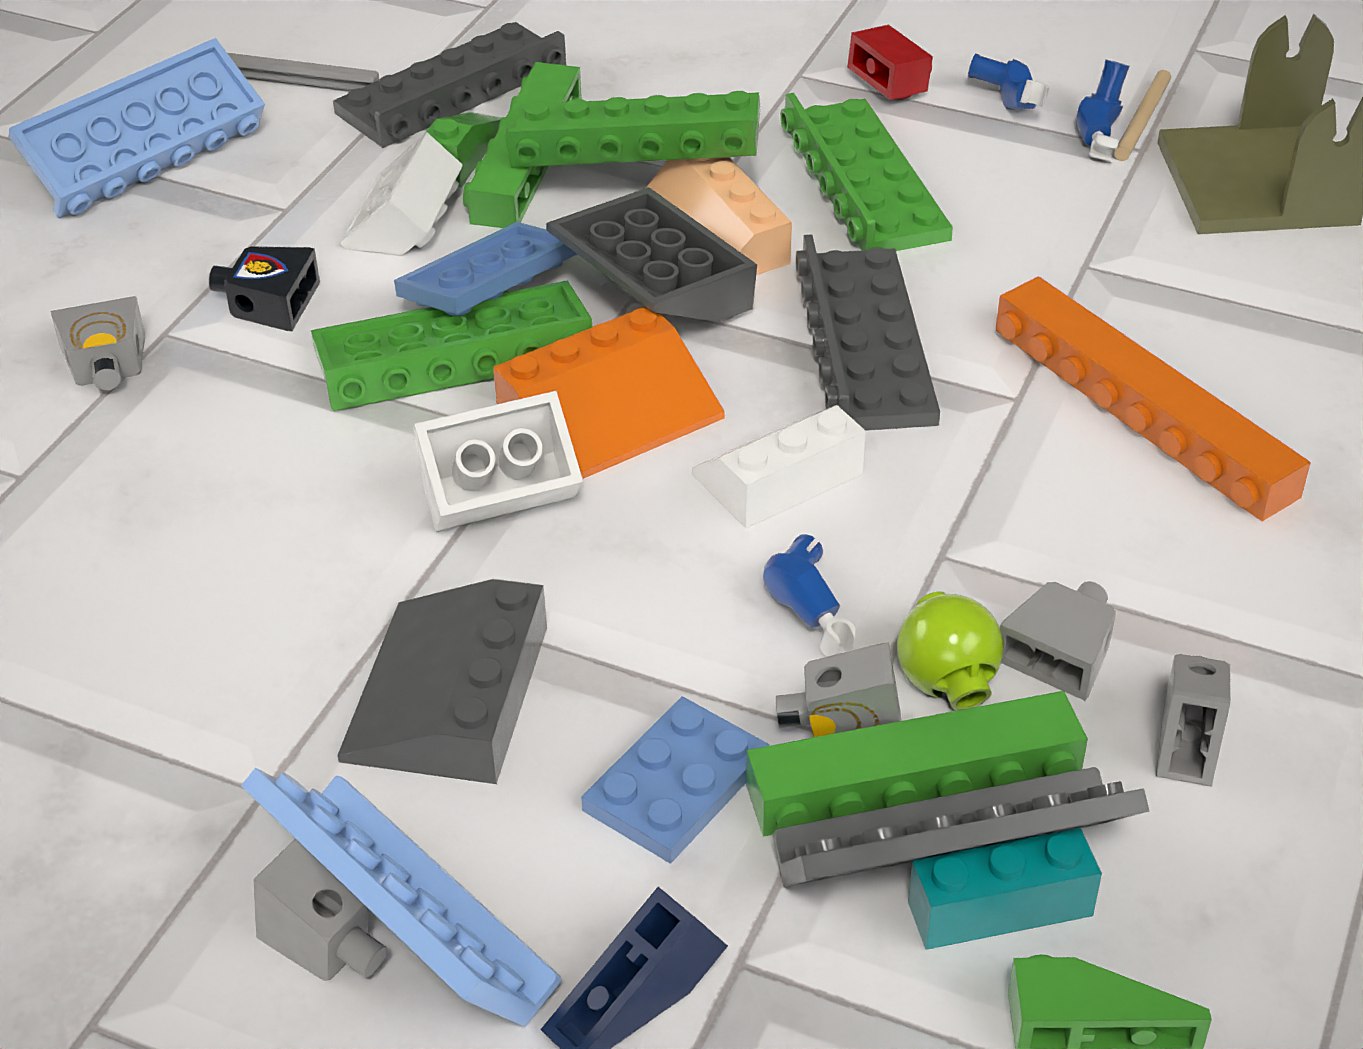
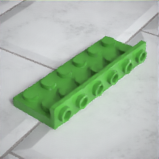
M733 91L728 94L706 95L704 93H693L688 96L678 97L653 95L640 99L613 97L601 101L574 99L563 103L534 101L529 104L520 105L515 127L507 128L505 137L511 167L757 156L760 96L759 92Z
M794 92L785 95V108L781 109L780 112L782 128L784 132H789L795 150L804 156L809 173L811 175L815 174L820 183L822 194L829 197L836 217L844 221L851 241L857 242L861 250L895 248L896 251L952 241V225L866 99H848L843 103L826 106L813 105L804 109Z
M567 280L505 292L496 299L485 300L471 307L472 310L464 315L451 316L443 310L427 307L311 330L313 346L327 384L331 408L337 411L494 379V366L592 328V318Z

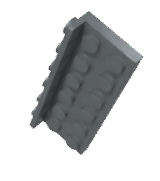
M517 22L506 23L501 28L485 35L476 36L465 44L446 49L441 54L425 61L416 62L407 69L393 75L383 76L379 81L363 88L349 91L348 94L333 100L334 112L376 144L385 148L429 128L437 118L458 115L520 87L523 77L529 75L535 62L566 65L565 35L556 31L541 38Z
M803 235V250L796 251L797 276H802L803 302H809L807 303L808 328L816 329L813 330L814 356H822V358H819V379L821 385H828V387H825L826 409L836 405L839 406L865 431L939 426L940 409L896 249L871 248L860 251L842 252L832 250L826 253H817L813 235Z
M1092 767L780 828L774 831L773 839L783 887H789L909 863L916 859L1108 823L1150 811L1144 788L1124 792L1121 781L1103 784L1099 769Z

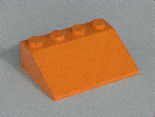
M646 306L493 367L497 404L557 391L582 479L725 418L724 409L675 327L660 313L652 312Z

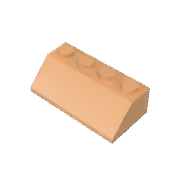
M730 157L667 160L646 188L649 187L755 262L757 264L756 275L791 264L792 222Z

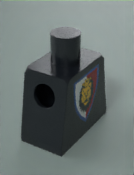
M250 246L243 250L233 267L214 265L209 274V287L211 291L226 293L229 311L234 318L291 332L320 284L315 248Z

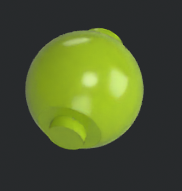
M938 591L920 598L916 603V607L910 611L903 621L897 640L898 659L907 678L915 687L932 697L942 698V692H945L954 710L976 707L988 700L992 695L988 682L995 677L999 670L1004 649L1002 633L994 616L981 603L962 595L945 594Z

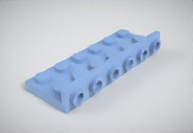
M214 38L9 128L8 137L55 200L53 212L60 218L69 213L72 215L79 214L85 211L92 202L105 196L113 198L122 193L127 186L137 181H150L167 167L172 165L182 166L190 161L195 154L206 149L209 151L216 150L227 139L238 134L245 136L252 133L260 125L265 103L219 41Z
M255 767L242 783V788L464 1001L526 1027L560 984L561 976L343 777L335 776L322 793L313 788L309 792L303 785L285 772H281L276 779Z

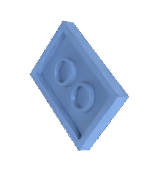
M682 696L581 796L582 811L671 864L746 784L747 750L770 746V744Z

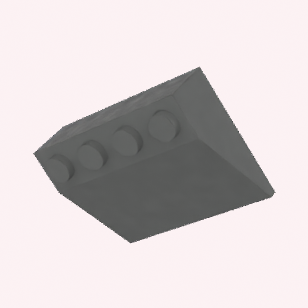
M649 187L546 223V230L652 312L721 322L753 309L757 264Z
M490 579L398 602L338 752V762L497 784L547 630L544 585Z

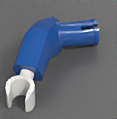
M976 53L973 56L968 77L999 85L1006 109L1026 110L1034 109L1037 105L1040 107L1044 106L1049 86L1033 81L1027 65L1015 59L1009 60L1006 64Z
M1105 59L1096 94L1092 93L1091 96H1086L1081 101L1077 111L1076 122L1084 142L1091 146L1090 157L1111 162L1113 149H1116L1118 146V139L1110 137L1111 126L1117 120L1123 108L1119 97L1130 66Z
M802 534L795 538L785 553H778L770 557L764 566V584L770 595L777 602L791 607L810 628L823 627L824 633L820 642V650L825 656L838 654L840 644L848 652L851 650L856 629L850 621L843 618H834L840 608V604L814 566L823 555L822 545L818 542L808 552L807 547L815 538L808 534Z

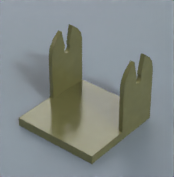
M1314 13L1300 40V50L1294 57H1286L1289 51L1288 19L1286 15L1268 26L1258 37L1251 54L1237 125L1159 130L1158 146L1197 234L1361 225L1363 218V97L1346 128V137L1338 142L1333 141L1337 134L1335 101L1332 98L1323 105L1322 102L1334 54V38L1326 23Z

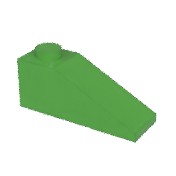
M468 112L437 118L426 131L463 164L456 178V181L459 183L458 187H462L476 168L477 162L482 160L487 153L489 140L495 138L499 131L501 117Z
M1039 954L1028 958H1013L1008 999L1015 1049L1204 1048L1212 1021L1210 1009L1076 957H1052Z

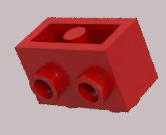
M889 24L851 32L847 67L890 100L897 98L907 99L911 95L928 91L930 73L932 71V55Z

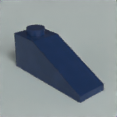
M658 886L540 1030L560 1049H611L690 994L728 945Z

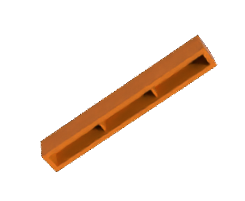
M1038 276L1000 295L996 331L1257 519L1263 522L1302 498L1311 464L1309 460Z

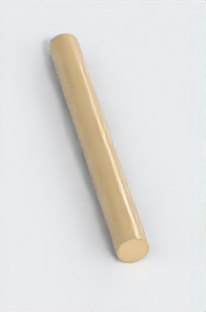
M1167 70L1157 72L1114 151L1116 159L1125 161L1131 155L1171 80V74Z

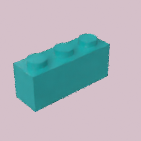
M1080 827L912 860L908 904L924 947L928 950L1092 917L1094 915L1102 872Z

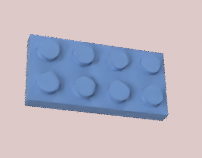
M515 222L395 279L396 296L414 301L418 306H430L443 310L451 316L464 315L472 310L471 307L485 300L496 299L502 296L503 291L515 285L528 283L533 280V276L545 270L562 266L563 261L577 255V253L550 234L546 229Z

